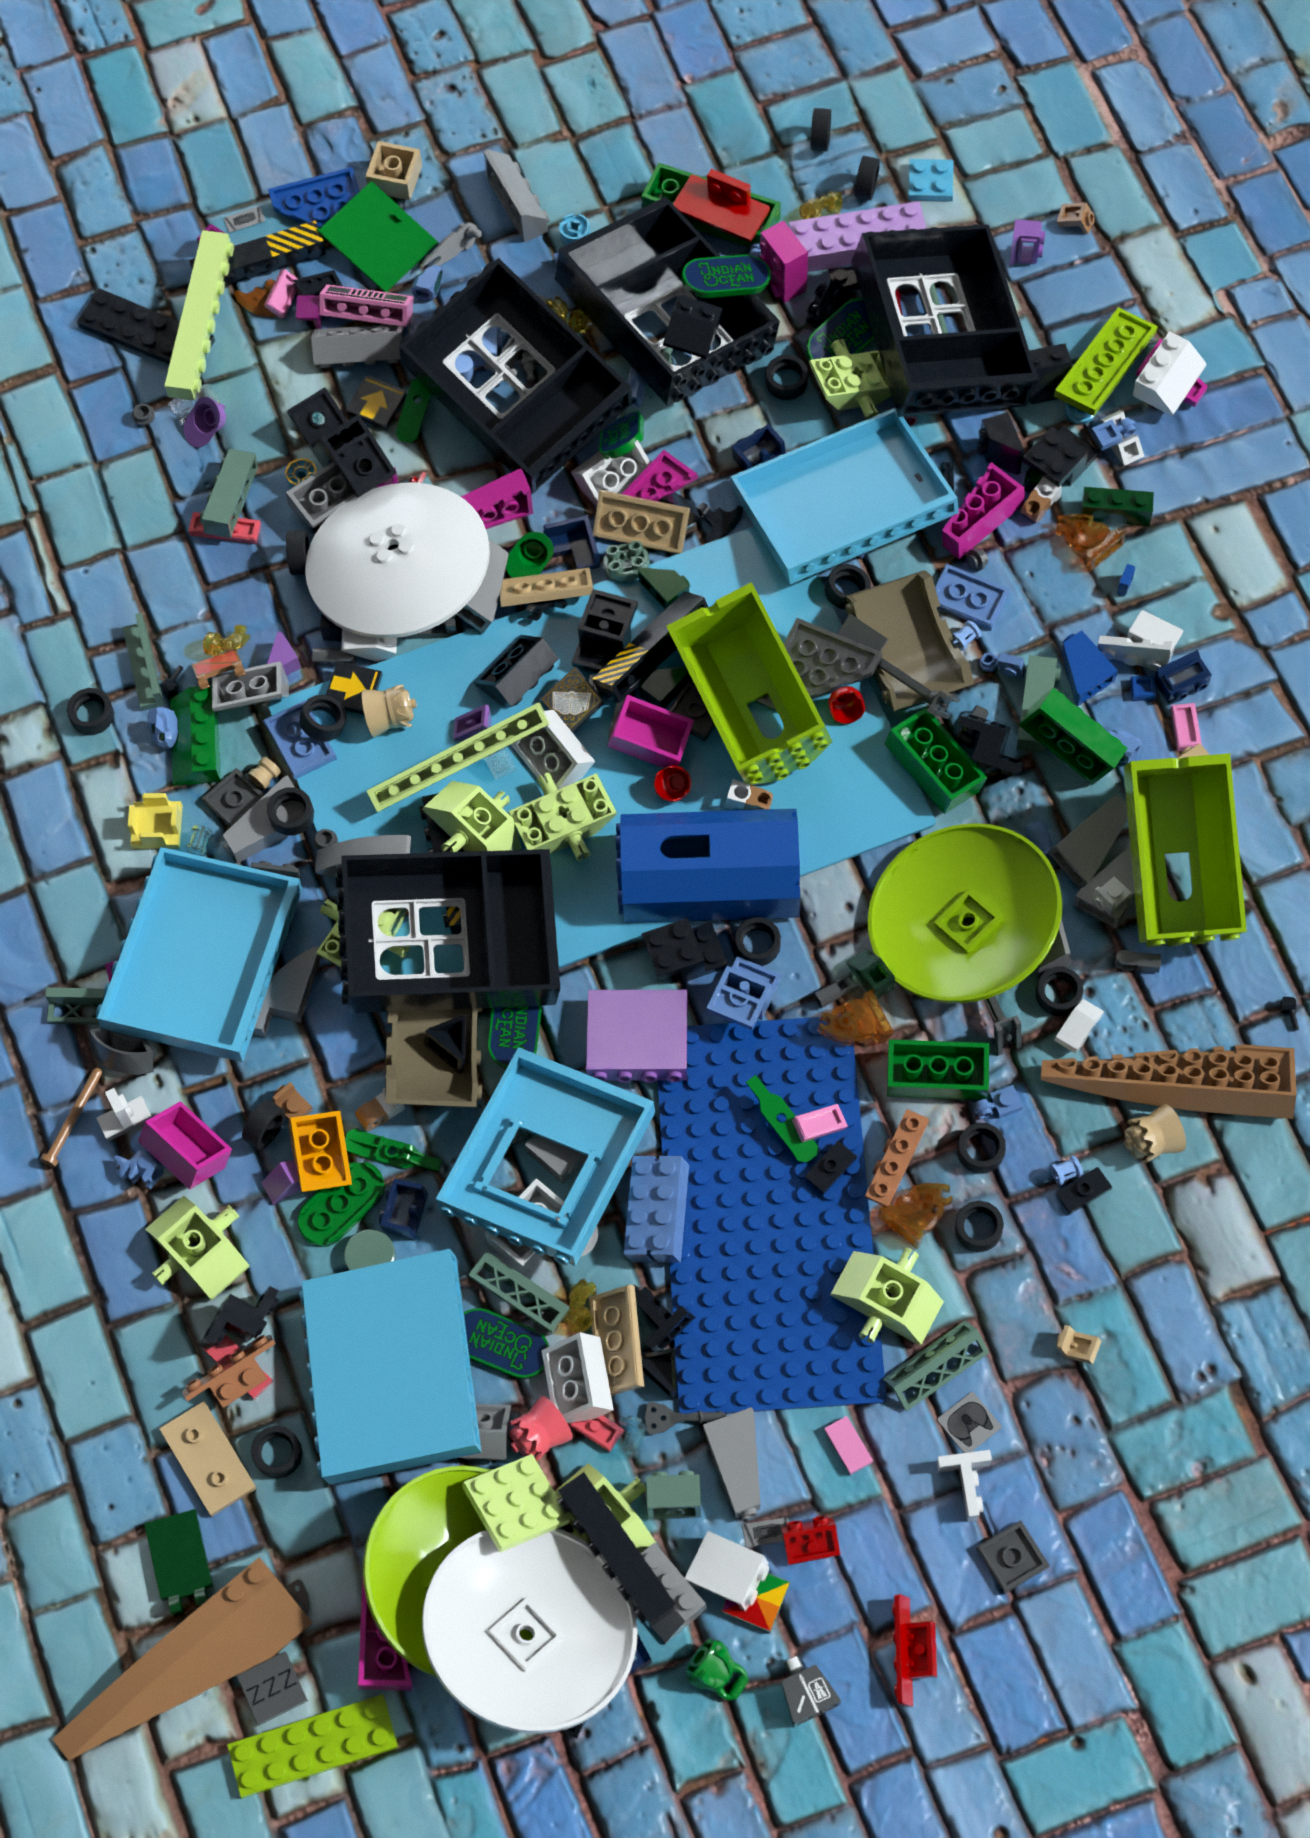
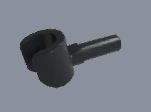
M180 665L170 679L167 678L163 681V691L171 697L179 689V685L175 682L183 670V667Z
M1284 996L1281 999L1280 1008L1281 1010L1289 1011L1293 1031H1298L1299 1026L1295 1012L1296 999Z

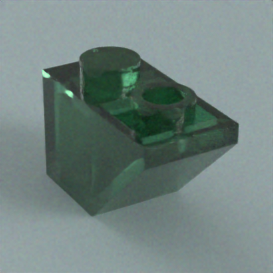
M865 949L846 961L847 966L873 1001L894 989L895 976L883 960L869 950Z

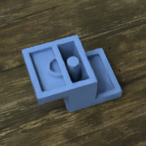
M737 956L732 968L726 967L707 1006V1012L753 1030L757 1019H763L780 984L782 974Z

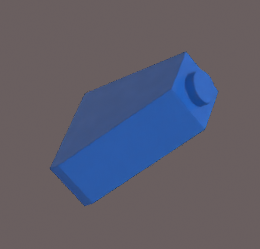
M1082 630L1077 634L1072 633L1064 639L1061 655L1075 704L1079 706L1115 682L1118 670Z

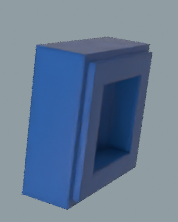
M1126 565L1119 582L1118 595L1125 596L1134 577L1135 566Z
M1154 675L1130 677L1132 701L1156 700Z

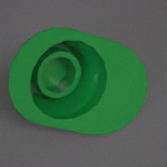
M530 532L522 536L508 555L506 564L508 574L512 578L540 574L553 555L554 547L551 540L540 532Z

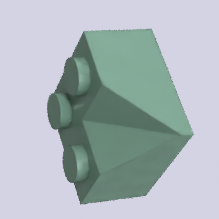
M680 1471L678 1475H668L667 1472H654L652 1476H646L649 1519L701 1517L699 1474L694 1475L693 1471Z

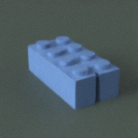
M655 1156L632 1157L624 1255L631 1262L654 1263L655 1258L659 1263H681L689 1164L682 1156H659V1160Z

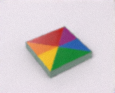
M768 1573L764 1581L760 1580L756 1589L758 1591L756 1600L752 1605H748L746 1611L740 1609L737 1603L726 1599L721 1613L771 1634L790 1582Z

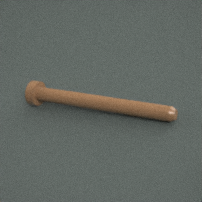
M93 1069L47 1154H42L40 1161L52 1168L57 1166L58 1160L56 1158L102 1075L101 1069Z

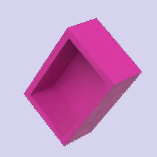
M783 220L761 232V243H759L761 256L759 258L770 269L769 284L771 285L772 292L786 303L807 291L808 251Z
M627 695L621 704L607 747L662 768L671 765L678 766L681 762L694 720Z
M181 1101L145 1121L138 1142L189 1190L225 1169L232 1151L229 1145Z

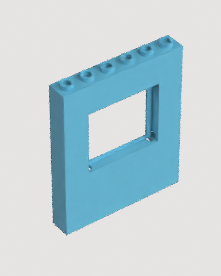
M518 1047L436 1197L440 1212L448 1217L457 1216L462 1218L470 1226H481L491 1235L499 1236L500 1234L507 1237L515 1245L521 1246L523 1244L531 1247V1250L539 1255H550L560 1264L568 1265L569 1263L576 1266L655 1114L654 1101ZM519 1128L588 1156L559 1213L489 1185Z

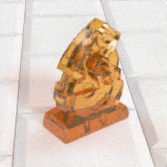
M1069 514L1058 516L1057 525L1063 524L1065 527L1057 526L1056 534L1064 536V540L1071 547V550L1077 556L1086 560V568L1090 572L1124 545L1126 534L1119 528L1111 531L1104 523L1094 522L1091 515Z
M872 990L866 992L861 999L849 1000L843 1005L837 1006L831 1014L822 1013L819 1020L826 1021L828 1026L820 1023L817 1027V1031L825 1037L847 1046H851L853 1042L866 1043L872 1039L878 1044L886 1043L894 1033Z
M922 1183L911 1186V1191L907 1195H900L894 1206L891 1204L889 1207L882 1206L879 1209L878 1218L918 1249L922 1243L923 1235L929 1233L942 1217L944 1206L952 1204V1196L949 1198L941 1196L943 1192H950V1186L940 1183ZM934 1208H937V1211L934 1214L932 1211Z

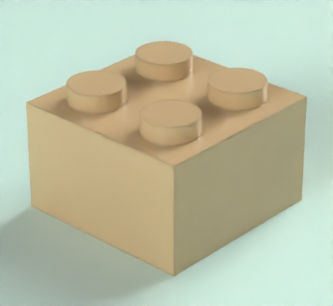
M378 141L365 176L367 184L372 181L386 195L410 201L422 168L420 149Z

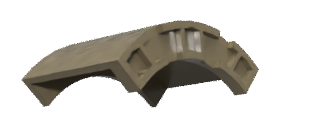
M926 570L846 596L848 604L845 605L847 615H854L889 639L881 651L882 658L931 691L949 693L974 684L969 662L959 648H953V636L947 622L940 619L937 611L940 603L933 577ZM878 666L876 667L873 676L881 690L882 699L885 705L889 704L894 711L926 700Z
M482 1008L387 1012V1024L392 1025L391 1032H386L385 1103L476 1107L477 1100L482 1098V1085H478L477 1065L481 1063V1050H476L477 1012H482ZM466 1014L464 1071L459 1074L424 1045L425 1031L432 1026Z

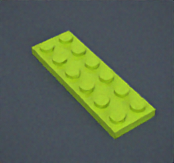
M1118 307L1056 388L1054 397L1095 416L1155 335L1158 326Z
M384 1694L227 1744L242 1799L399 1748Z

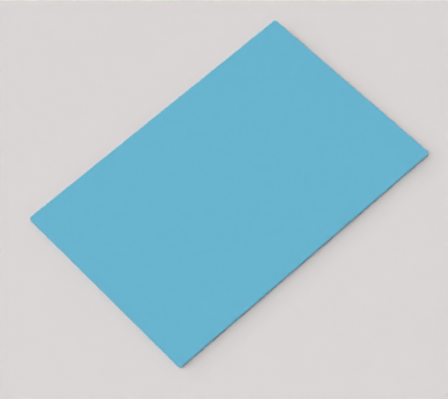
M755 527L657 561L649 566V568L675 570L680 576L683 575L690 583V593L704 597L708 607L712 606L715 600L752 582L783 644L796 618L836 634L842 627L833 605L825 595L824 587L818 574L816 573L793 584H789ZM639 578L631 581L608 579L593 585V589L638 601V607L631 623V642L665 610L640 584ZM590 595L563 598L568 604L567 607L563 609L550 607L542 612L541 618L537 621L527 618L533 613L522 610L492 621L484 633L473 628L365 667L382 671L383 676L378 688L379 691H385L396 685H403V689L409 692L410 699L415 698L417 708H413L414 718L412 721L407 722L411 723L412 727H394L374 738L367 726L365 715L346 711V723L342 732L337 738L328 741L337 759L297 779L300 789L310 797L314 808L313 823L316 831L318 832L322 829L332 830L337 835L338 842L370 836L409 835L411 836L410 853H429L428 849L433 848L431 841H426L424 827H428L427 819L422 820L419 806H423L422 796L439 793L451 781L480 786L491 798L499 791L505 792V795L500 800H503L507 795L509 796L510 802L503 808L508 814L512 809L545 796L536 781L537 777L511 745L379 812L376 811L367 790L462 742L453 740L455 718L485 704L489 706L492 719L491 726L536 703H540L544 711L549 710L541 698L574 668L572 660L579 644L578 626ZM519 635L544 638L559 659L554 663L553 669L544 674L538 680V684L522 696L523 699L519 704L512 707L500 705L473 683ZM676 649L656 669L686 667L678 649ZM578 668L588 682L590 674H598ZM868 678L847 685L857 689L863 697L865 712L859 720L854 723L842 724L833 719L828 708V700L832 692L813 698L812 701L833 742L807 768L797 769L789 773L787 778L780 781L775 780L773 782L753 785L773 794L770 809H797L800 877L934 827L936 824L935 817L919 784L884 744L892 728ZM331 680L291 694L288 698L271 701L268 704L271 716L304 700L307 701L308 698L315 695H326ZM638 685L636 688L635 698L645 701L640 697ZM674 700L665 708L666 710H669ZM756 700L747 705L764 737L774 739L781 735L784 726L777 711L757 704ZM605 701L598 710L573 732L575 737L595 760L594 764L580 780L597 773L617 815L597 834L583 840L591 853L588 858L585 859L582 854L583 860L577 861L570 846L550 853L559 968L641 938V933L674 923H624V915H619L616 872V823H620L621 814L741 810L738 808H734V810L725 808L732 780L735 779L744 782L739 774L716 726L706 741L689 734L681 762L678 766L683 767L690 774L692 787L686 797L676 802L662 800L655 792L654 779L657 772L663 769L662 767L607 747L609 729L616 702ZM320 710L312 711L319 724L324 726L336 724L335 719L327 712ZM517 830V833H518V836H519V840H520V843H521V847H522L520 850H527V848H526V846H525V844H524V842H523V840H522V838H521V836H520V834H519V832H518V830ZM709 837L669 838L661 844L660 850L668 858L710 857ZM446 907L419 909V926L422 935H452L450 927L445 928L442 914L447 913ZM409 915L404 916L402 925L394 937L408 936L410 934ZM436 945L433 948L434 968L437 973H460L464 970L463 948L461 945ZM410 946L408 953L404 951L406 954L404 958L388 949L380 957L381 967L389 974L409 975L422 974L424 972V954L421 946Z

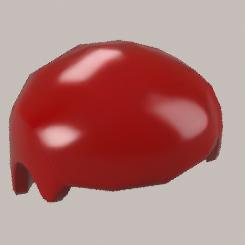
M840 687L830 694L828 708L836 722L842 724L854 723L864 714L865 704L863 697L854 687Z
M671 765L657 772L653 785L656 794L662 800L676 802L690 793L692 780L690 774L683 767Z

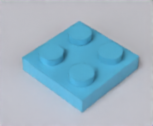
M909 159L908 200L952 201L953 160Z

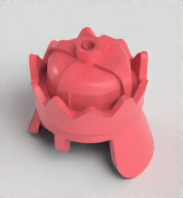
M541 1396L527 1414H523L510 1421V1424L514 1426L509 1432L510 1439L513 1441L510 1444L511 1448L515 1453L519 1452L522 1456L535 1455L536 1461L547 1453L550 1448L564 1444L573 1438L563 1415L545 1396Z

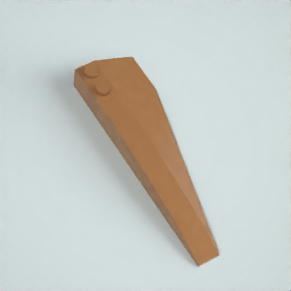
M1235 1045V1051H1224L1223 1046L1213 1047L1212 1051L1199 1052L1198 1048H1193L1179 1054L1176 1050L1134 1053V1057L1123 1058L1122 1054L1112 1055V1059L1098 1060L1097 1056L1087 1057L1084 1061H1077L1075 1058L1042 1060L1041 1080L1092 1094L1155 1106L1167 1104L1171 1108L1191 1111L1248 1115L1253 1117H1274L1278 1119H1293L1296 1102L1294 1048Z
M258 1557L127 1669L53 1738V1741L70 1761L100 1746L103 1742L149 1721L156 1715L163 1714L253 1666L273 1658L311 1626L313 1622L266 1563Z

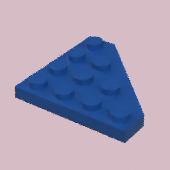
M349 167L269 188L268 192L274 212L302 224L316 220L317 226L320 229L355 197L360 190L353 168Z

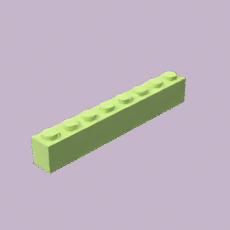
M202 230L165 381L168 397L195 401L196 393H199L201 390L200 376L201 373L205 372V355L210 352L211 347L209 338L210 334H213L215 331L214 317L220 310L219 297L223 295L225 288L223 280L224 276H227L229 273L228 259L229 256L232 257L234 251V244L231 243L227 233Z
M536 703L368 789L367 793L376 811H382L551 723L541 704Z

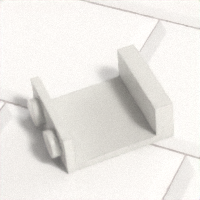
M707 1531L685 1579L693 1588L699 1590L702 1587L737 1603L740 1609L746 1611L748 1605H752L756 1600L758 1594L756 1589L760 1580L764 1581L767 1577L769 1563L764 1555Z

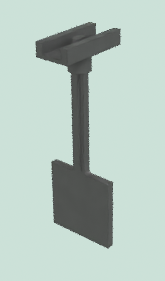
M849 614L837 633L878 651H882L889 640L852 614ZM882 657L877 665L924 697L926 702L930 704L927 711L934 716L948 719L950 714L945 712L950 702L958 703L960 701V698L954 694L944 691H931Z
M970 918L963 921V925H972L975 921V918ZM995 996L985 999L995 1020L994 1046L998 1056L1003 1054V1047L1014 1043L1017 1049L1021 1048V1022L1018 1015L1007 1018L1004 1016Z

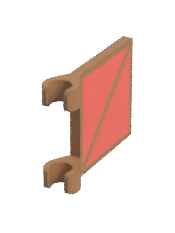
M236 649L192 664L201 690L210 687L207 678L233 669L237 678L246 675Z

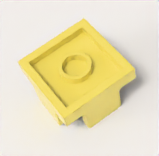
M165 793L142 794L143 802H134L133 805H129L128 828L131 833L130 845L132 849H160V847L180 849L183 808L181 801H169Z

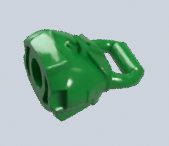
M708 1639L701 1644L686 1669V1676L691 1685L696 1686L698 1689H710L727 1701L737 1700L749 1682L745 1669L733 1661L728 1647L719 1640L713 1641ZM733 1672L739 1673L740 1676L727 1694L723 1687L728 1683Z

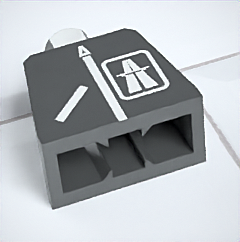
M799 1656L793 1657L784 1663L790 1677L782 1680L781 1685L794 1727L840 1706L841 1700L817 1665L805 1669Z

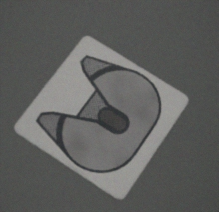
M970 1392L938 1418V1422L964 1453L972 1452L1002 1428L1001 1424L974 1392Z

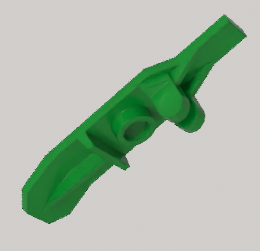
M417 379L411 382L396 430L399 441L410 444L418 439L431 397V393ZM417 398L422 399L420 403L414 402Z
M756 1075L746 1081V1084L760 1102V1112L763 1117L766 1118L787 1145L796 1160L808 1162L817 1155L818 1145L814 1139L801 1142L792 1122V1119L796 1116L780 1096L770 1093ZM783 1115L786 1121L783 1123L778 1122L777 1116Z
M357 1128L348 1131L345 1137L347 1152L402 1169L418 1166L439 1172L442 1163L441 1159L420 1153L413 1145L385 1138L384 1136L374 1135ZM390 1149L397 1150L394 1155H389L388 1151Z

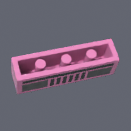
M326 285L320 293L319 315L407 327L413 317V296Z

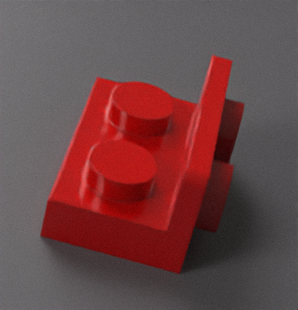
M817 1516L811 1522L802 1523V1521L797 1520L788 1522L785 1527H781L789 1565L841 1555L833 1518Z

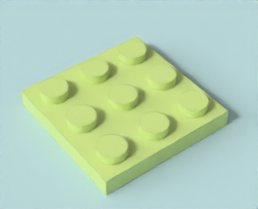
M533 1454L464 1481L462 1485L464 1492L500 1553L569 1524V1515L564 1513L556 1500L559 1498Z

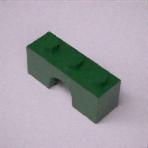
M1084 487L1080 521L1103 523L1106 516L1120 514L1127 518V525L1150 526L1153 514L1154 492Z

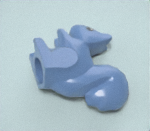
M139 1131L130 1140V1148L135 1155L130 1160L115 1155L117 1175L120 1179L128 1177L133 1184L142 1177V1181L146 1182L147 1188L151 1189L164 1174V1165L138 1142L141 1131Z

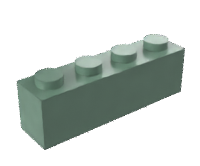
M229 449L227 456L222 458L221 471L214 479V489L212 492H209L206 509L202 510L200 514V523L203 524L204 533L226 538L232 537L258 469L255 453Z
M1029 655L1020 722L1031 706L1054 688V682H1059L1061 668H1057V658ZM1019 726L1016 750L1045 753L1046 747Z

